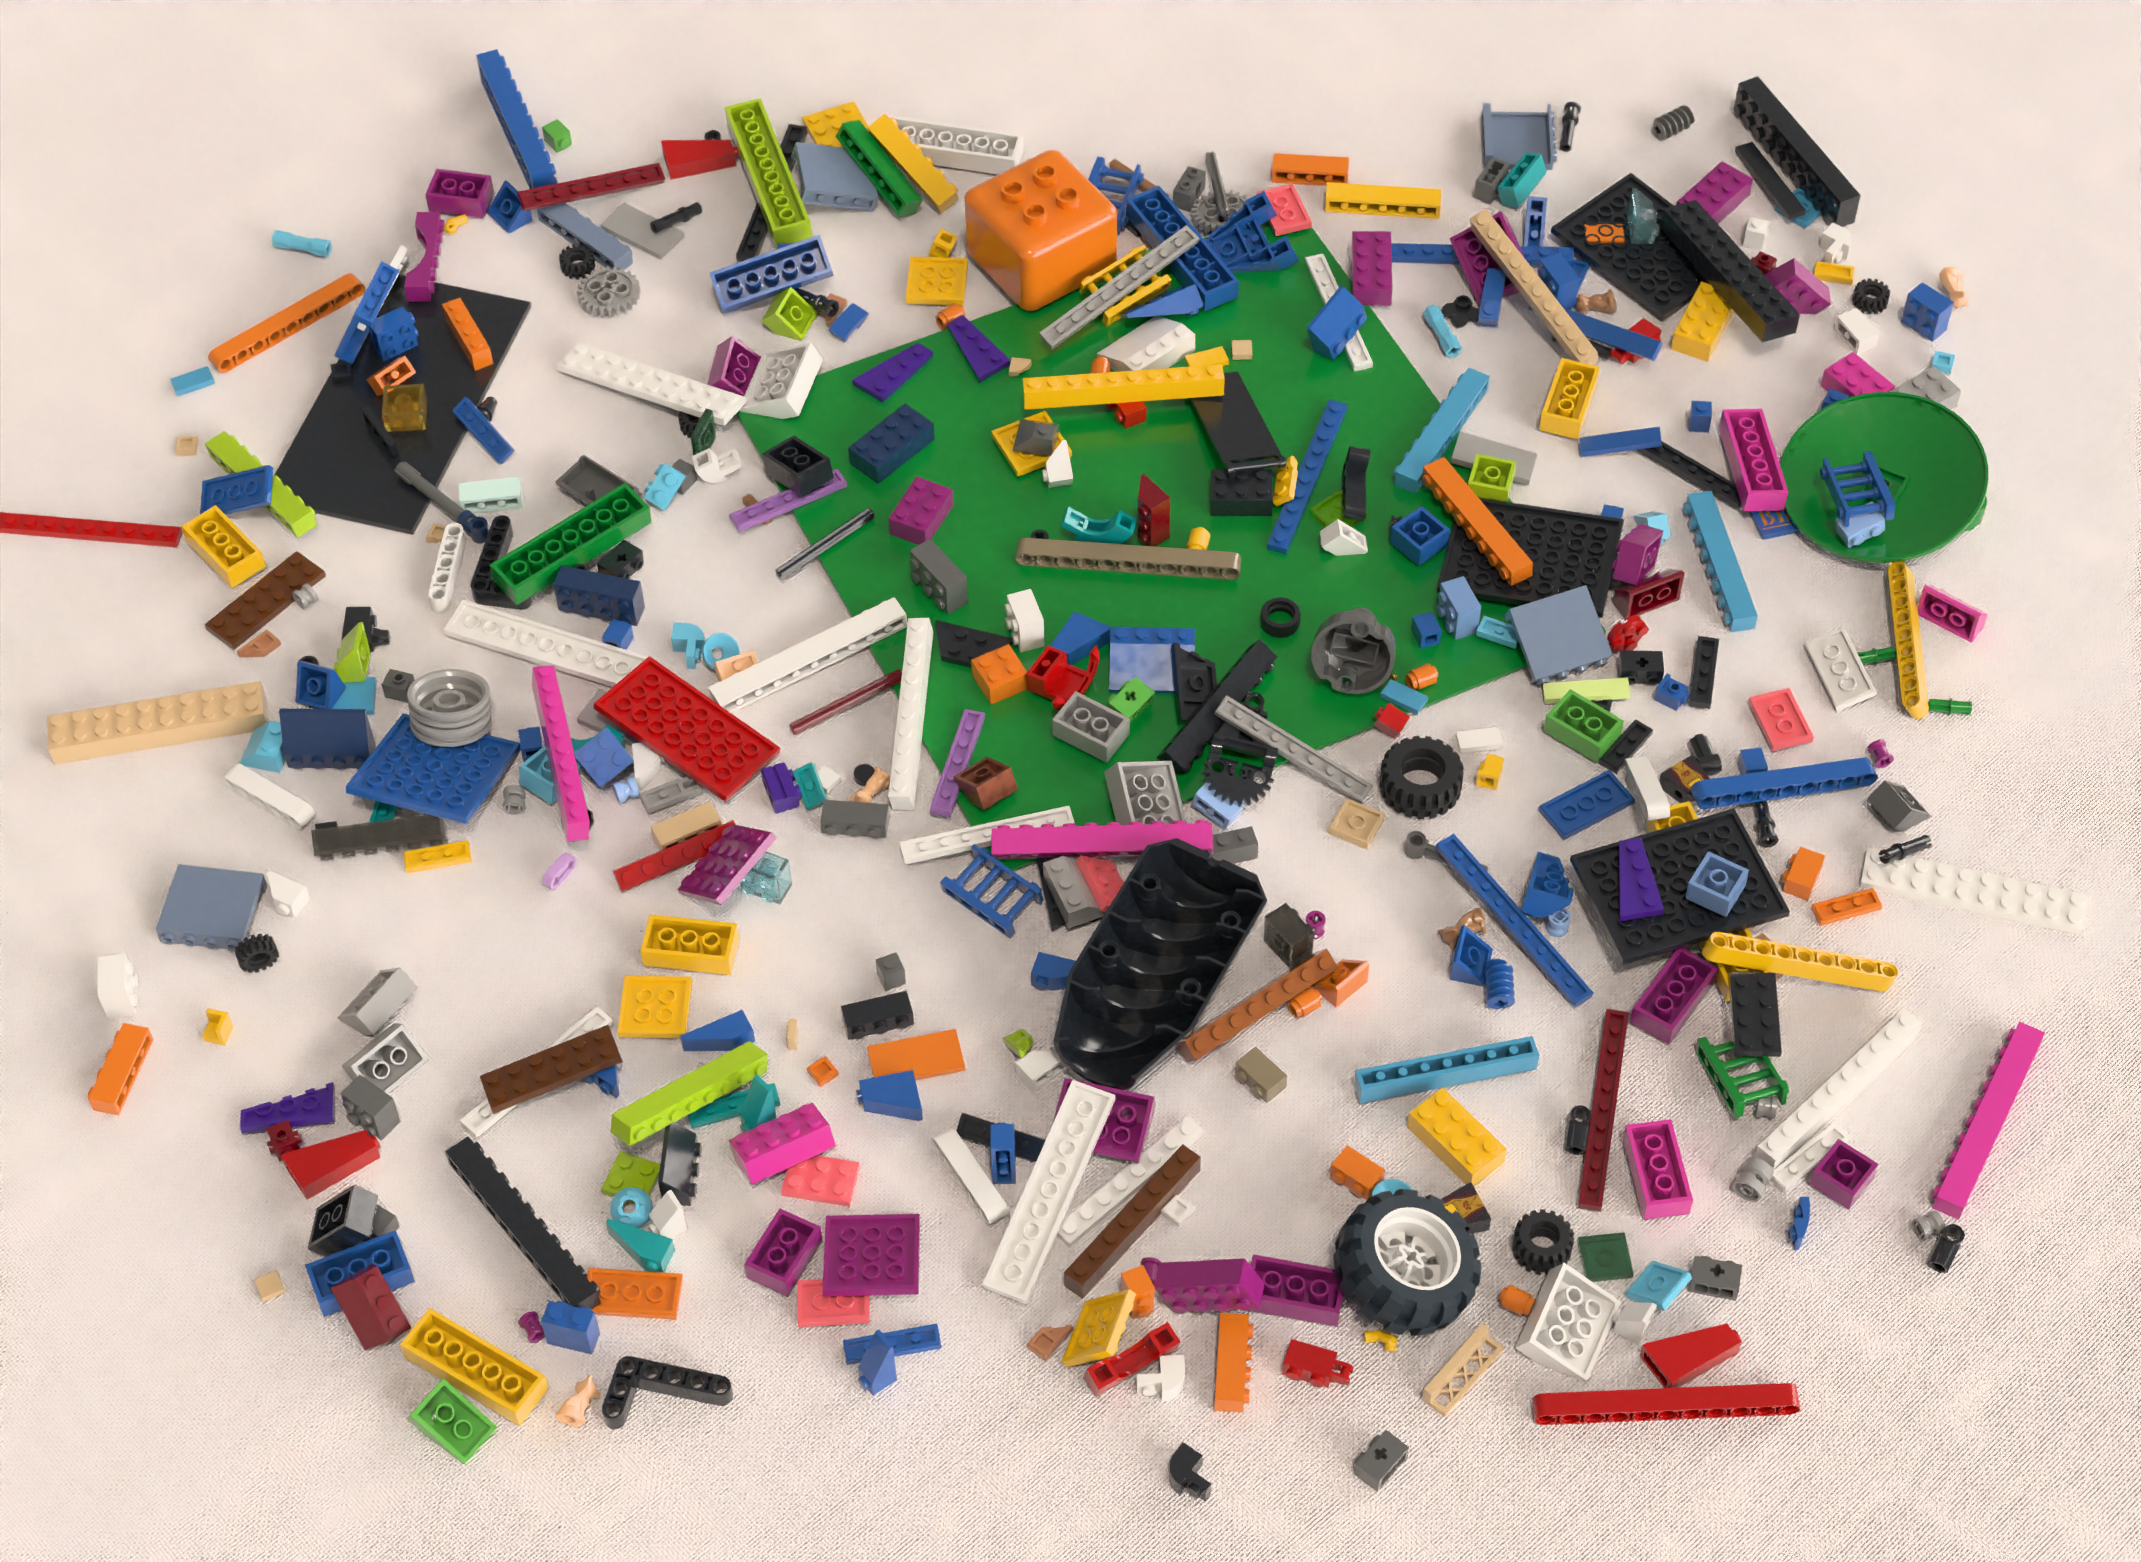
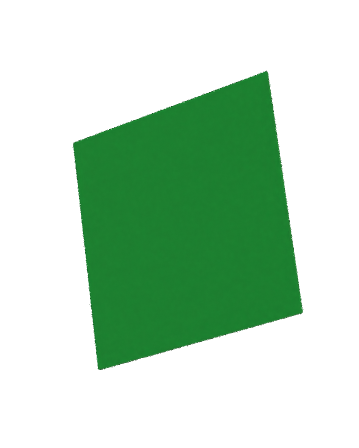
M1268 221L1261 224L1269 244L1287 236L1299 262L1284 270L1233 273L1239 281L1238 298L1207 311L1200 307L1198 308L1199 312L1190 316L1187 313L1159 316L1182 323L1195 334V351L1191 354L1223 347L1229 359V365L1223 366V372L1239 373L1279 451L1286 458V463L1288 457L1294 456L1298 463L1297 471L1300 469L1328 401L1333 400L1348 404L1347 413L1287 554L1267 549V543L1284 504L1276 506L1273 503L1272 516H1211V469H1224V466L1190 398L1142 401L1147 407L1146 421L1127 429L1117 422L1111 409L1107 408L1106 404L1024 409L1023 378L1090 374L1091 363L1097 357L1098 352L1155 317L1121 318L1106 327L1102 322L1103 312L1051 350L1039 337V333L1092 295L1090 290L1081 294L1079 292L1080 288L1034 311L1024 310L1016 304L970 321L1010 359V363L1012 357L1031 359L1029 370L1019 373L1018 376L1010 377V366L979 383L975 373L970 369L967 359L963 357L960 347L957 346L950 332L946 329L816 375L799 416L780 419L740 412V410L736 413L762 460V453L794 435L829 457L832 471L838 469L847 481V487L791 510L810 545H813L866 508L873 510L875 517L817 557L851 617L895 597L906 613L907 622L908 618L930 619L933 629V641L922 742L941 775L964 709L985 713V720L968 768L988 756L1011 767L1018 790L1012 792L1009 797L997 801L992 807L983 810L971 804L960 789L956 802L971 827L1070 806L1076 826H1085L1086 823H1097L1098 826H1107L1109 822H1116L1104 772L1117 762L1160 761L1157 756L1186 722H1178L1175 693H1155L1151 703L1130 723L1129 736L1106 763L1053 736L1052 719L1059 712L1053 708V700L1025 690L991 705L973 678L972 668L941 661L935 621L939 620L1012 638V630H1008L1005 623L1007 615L1004 605L1007 604V595L1031 589L1044 619L1045 646L1020 652L1018 645L1012 644L1011 646L1026 671L1031 668L1047 645L1050 646L1074 611L1111 627L1195 628V653L1215 663L1217 684L1247 648L1261 639L1278 657L1273 662L1275 666L1267 674L1264 673L1261 676L1263 678L1262 682L1257 687H1252L1250 692H1258L1263 696L1265 700L1263 711L1267 712V720L1315 750L1375 728L1373 725L1376 721L1375 713L1380 706L1384 708L1390 703L1380 698L1381 692L1390 681L1389 677L1381 686L1370 692L1348 694L1333 689L1331 687L1332 683L1328 679H1320L1315 672L1311 660V650L1315 634L1320 625L1336 613L1353 610L1358 607L1366 608L1374 614L1376 620L1382 626L1387 625L1396 642V656L1391 674L1397 675V682L1408 687L1405 675L1410 670L1427 663L1437 669V682L1416 690L1428 696V701L1423 708L1528 667L1520 643L1514 649L1478 637L1476 634L1455 640L1452 634L1447 632L1443 618L1438 616L1436 607L1439 603L1437 586L1448 546L1420 566H1417L1390 543L1391 515H1394L1395 518L1402 516L1403 519L1420 506L1448 527L1451 536L1455 518L1451 513L1446 512L1444 505L1434 497L1432 490L1423 483L1417 494L1395 486V476H1393L1395 467L1401 465L1407 451L1410 452L1416 438L1419 439L1423 427L1425 425L1428 426L1433 413L1438 412L1440 402L1369 305H1363L1367 319L1358 331L1373 361L1372 368L1353 371L1344 348L1334 360L1314 352L1306 327L1323 308L1324 304L1307 269L1305 257L1324 254L1338 287L1340 285L1345 287L1351 294L1352 281L1313 228L1275 236ZM1168 266L1161 269V277L1168 274L1171 278L1170 288L1153 299L1162 297V294L1182 286V283ZM1120 271V272L1116 273L1115 275H1113L1112 277L1115 278L1116 276H1118V275H1119L1120 273H1122V272ZM1147 280L1141 285L1146 287L1150 285L1152 281ZM1103 281L1096 287L1100 289L1107 283L1106 281ZM1134 289L1126 296H1132L1133 294H1135L1136 290ZM1232 340H1251L1252 359L1232 360ZM916 343H920L933 351V357L883 403L852 385L854 378ZM1183 358L1169 368L1188 366L1186 364L1185 358ZM906 403L934 423L935 440L877 484L850 464L848 447ZM1046 411L1053 423L1060 424L1059 432L1072 450V456L1070 457L1073 474L1072 485L1048 488L1047 482H1044L1042 477V470H1045V467L1017 477L993 440L991 431ZM1459 433L1441 457H1445L1449 463L1451 462ZM1349 446L1370 449V459L1366 470V513L1363 521L1342 518V471ZM1450 463L1468 485L1472 469ZM1276 467L1263 468L1272 469V485L1274 495L1276 476L1278 474ZM1142 474H1145L1170 497V538L1156 547L1186 549L1191 530L1202 527L1210 533L1207 550L1235 552L1241 556L1240 576L1234 580L1024 566L1018 564L1015 559L1018 541L1022 538H1030L1035 530L1046 531L1051 540L1076 541L1074 540L1075 534L1060 526L1064 511L1068 507L1097 520L1109 519L1121 510L1138 521V493L1140 476ZM916 476L953 489L954 505L931 539L967 577L968 604L949 615L943 609H939L935 601L924 593L922 587L919 584H915L911 579L910 550L918 545L892 536L889 532L888 518ZM773 478L780 492L789 489ZM1339 519L1366 536L1368 552L1365 554L1336 556L1322 548L1320 531ZM1137 521L1133 535L1121 544L1146 546L1138 540ZM1279 597L1294 601L1301 613L1298 630L1294 634L1282 638L1267 634L1262 629L1260 622L1262 606L1267 601ZM1477 599L1481 605L1479 625L1484 616L1512 625L1511 621H1506L1504 614L1509 609L1521 605ZM1281 611L1274 612L1268 616L1271 621L1280 624L1287 623L1293 619L1290 614ZM1433 612L1442 630L1440 643L1420 649L1411 631L1412 617ZM907 627L868 646L884 675L900 669L901 672L903 670ZM1110 643L1098 649V667L1090 686L1084 693V696L1106 707L1108 706L1106 702L1111 695L1119 693L1109 692ZM1090 655L1074 663L1072 666L1087 671ZM1342 678L1345 681H1350L1348 678ZM901 682L891 686L898 700ZM1249 702L1251 707H1258L1255 702ZM1392 704L1393 706H1395L1396 708H1398L1406 714L1411 713L1395 704ZM1212 741L1203 746L1205 750L1198 758L1194 757L1192 759L1193 765L1185 773L1181 771L1175 775L1182 804L1193 800L1195 794L1205 784L1204 779L1207 776L1203 774V770L1207 768L1204 766V761L1208 759ZM1223 748L1220 757L1238 761L1236 777H1239L1242 763L1261 767L1263 758L1258 759L1224 750ZM1277 753L1274 767L1287 763L1289 760ZM1212 767L1214 772H1222L1219 767ZM991 846L984 847L991 853ZM1036 858L996 859L1012 871L1036 862Z

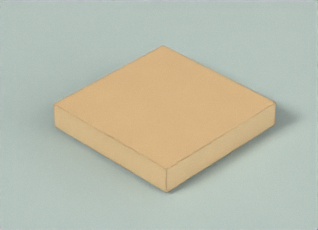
M1346 798L1329 826L1328 834L1367 850L1384 822L1386 814Z

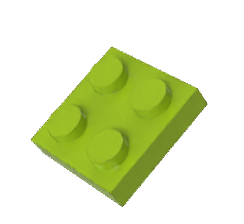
M620 1151L601 1188V1192L604 1195L614 1197L617 1192L624 1188L636 1187L642 1189L650 1196L659 1178L660 1164ZM627 1200V1201H626V1202L635 1204V1202L632 1201V1200Z

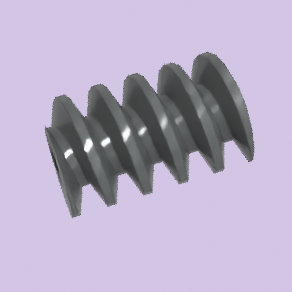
M1682 105L1673 111L1667 112V114L1661 115V117L1655 118L1653 129L1656 137L1664 141L1678 132H1683L1684 129H1689L1690 124L1695 122L1693 112L1688 106Z

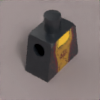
M1691 755L1662 772L1659 782L1663 791L1679 803L1688 801L1691 803L1695 801L1690 791L1691 786L1697 781L1710 778L1697 759Z
M1471 1182L1441 1199L1445 1201L1443 1204L1444 1208L1451 1213L1456 1210L1467 1222L1465 1230L1468 1235L1490 1229L1491 1217Z

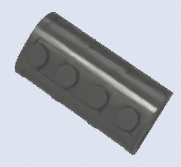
M585 455L580 456L579 460L555 481L558 487L588 505L624 483L643 500V494L639 492L637 487Z

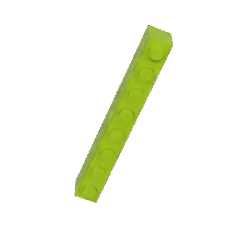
M225 431L204 443L210 457L228 474L262 467L255 455L251 456L249 450L244 445L241 446L234 435L230 436ZM277 475L273 476L271 505L263 507L296 538H299L317 525L314 518L316 514L310 506H305L300 496L294 495L288 485L284 486Z
M750 1041L613 1113L611 1117V1133L628 1146L643 1140L723 1095L753 1080L754 1076H761L766 1073L768 1054Z

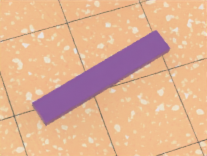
M836 469L833 470V479L802 497L788 489L729 514V519L737 531L741 532L847 487V481L839 470Z
M964 709L929 809L930 814L951 818L960 792V787L954 781L953 776L968 768L985 720V713Z

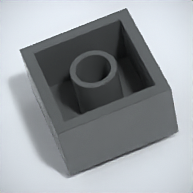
M358 1075L340 1093L343 1099L342 1105L347 1111L346 1116L348 1120L354 1125L359 1124L362 1126L363 1130H366L370 1137L374 1135L382 1141L401 1122L394 1099L362 1075Z

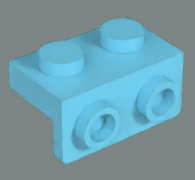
M668 462L658 466L654 473L657 477L654 482L650 481L644 490L646 492L644 498L664 511L686 477L685 474L670 466L671 464Z

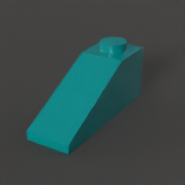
M758 1075L753 1077L740 1113V1128L743 1133L758 1127L760 1124L776 1119L772 1088Z
M607 1219L608 1234L641 1267L648 1272H665L675 1252L673 1239Z

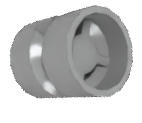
M1747 1158L1741 1168V1173L1737 1175L1732 1188L1734 1192L1747 1201H1759L1774 1174L1773 1168L1760 1158Z

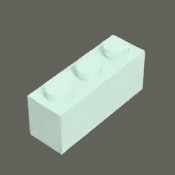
M520 477L459 483L460 507L472 513L523 508V494Z

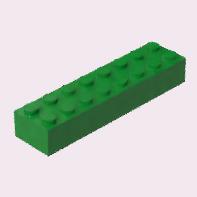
M624 483L491 563L492 579L518 605L554 583L561 566L575 568L578 564H585L652 523L650 507Z

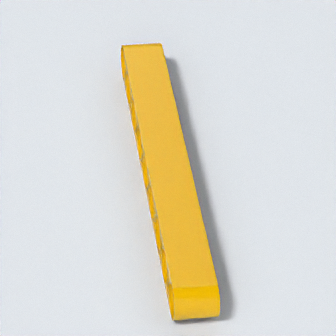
M1893 562L1888 568L1902 704L1914 719H1921L1927 715L1929 705L1914 575L1905 562Z
M1722 932L1712 933L1702 949L1703 956L1712 962L1881 992L1887 991L1899 975L1897 967L1885 961Z

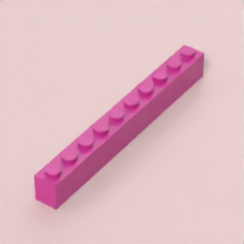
M554 665L533 667L532 689L566 841L586 840L589 838L590 820Z
M1178 820L1173 821V824L1153 821L1151 824L1142 825L1141 822H1129V825L1109 822L1107 826H1098L1097 823H1086L1085 826L1066 823L1063 824V827H1054L1053 824H1042L1041 827H1032V825L1024 824L1020 825L1019 828L999 825L997 828L992 829L991 854L995 859L1059 858L1061 856L1080 857L1081 855L1088 857L1141 856L1147 845L1175 838L1213 854V826L1207 820H1196L1195 823H1186L1185 821Z
M2022 1022L2018 1023L2016 1029H2010L2006 1038L2009 1044L2008 1046H2002L1998 1055L2001 1061L2000 1063H1994L1990 1072L1993 1078L1991 1081L1986 1080L1982 1089L1985 1095L1983 1098L1978 1097L1973 1108L1977 1112L1975 1116L1970 1114L1965 1127L1969 1129L1967 1133H1961L1957 1142L1960 1148L1958 1151L1954 1149L1948 1162L1952 1163L1950 1169L1945 1167L1940 1180L1944 1182L1942 1186L1937 1185L1931 1197L1935 1199L1933 1209L1955 1219H1960L2037 1054L2045 1032Z

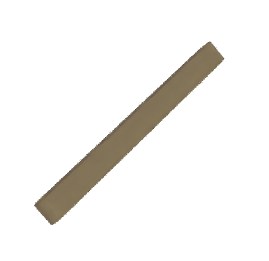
M1036 538L1020 539L1017 544L1015 558L1018 564L1024 566L1227 580L1237 579L1240 576L1241 556L1235 552Z

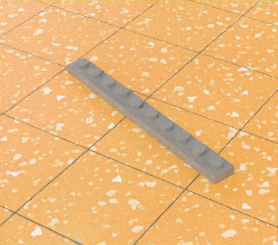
M1187 225L1042 330L1039 333V337L1053 350L1197 244L1199 237Z

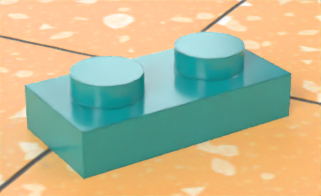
M810 762L792 771L801 790L807 810L811 811L823 805L824 799L828 800L814 763Z

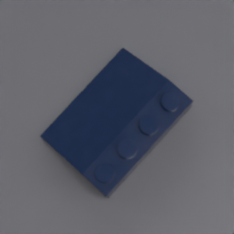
M279 709L283 751L288 768L360 769L376 748L366 709Z

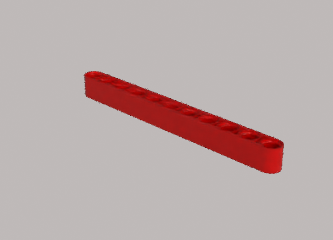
M1792 1383L1541 1393L1532 1398L1535 1423L1539 1425L1792 1415L1800 1411L1797 1387Z

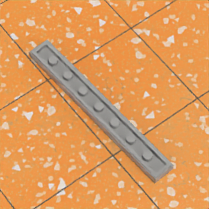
M1227 695L1215 711V715L1263 745L1278 748V754L1358 803L1362 804L1373 787L1369 782Z

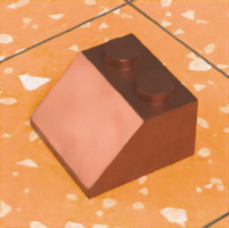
M988 756L953 776L954 781L971 804L983 810L992 807L997 801L1009 797L1012 792L1018 790L1011 767Z

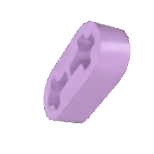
M567 852L563 853L544 874L542 879L543 885L552 890L556 889L575 868L577 863L576 857Z

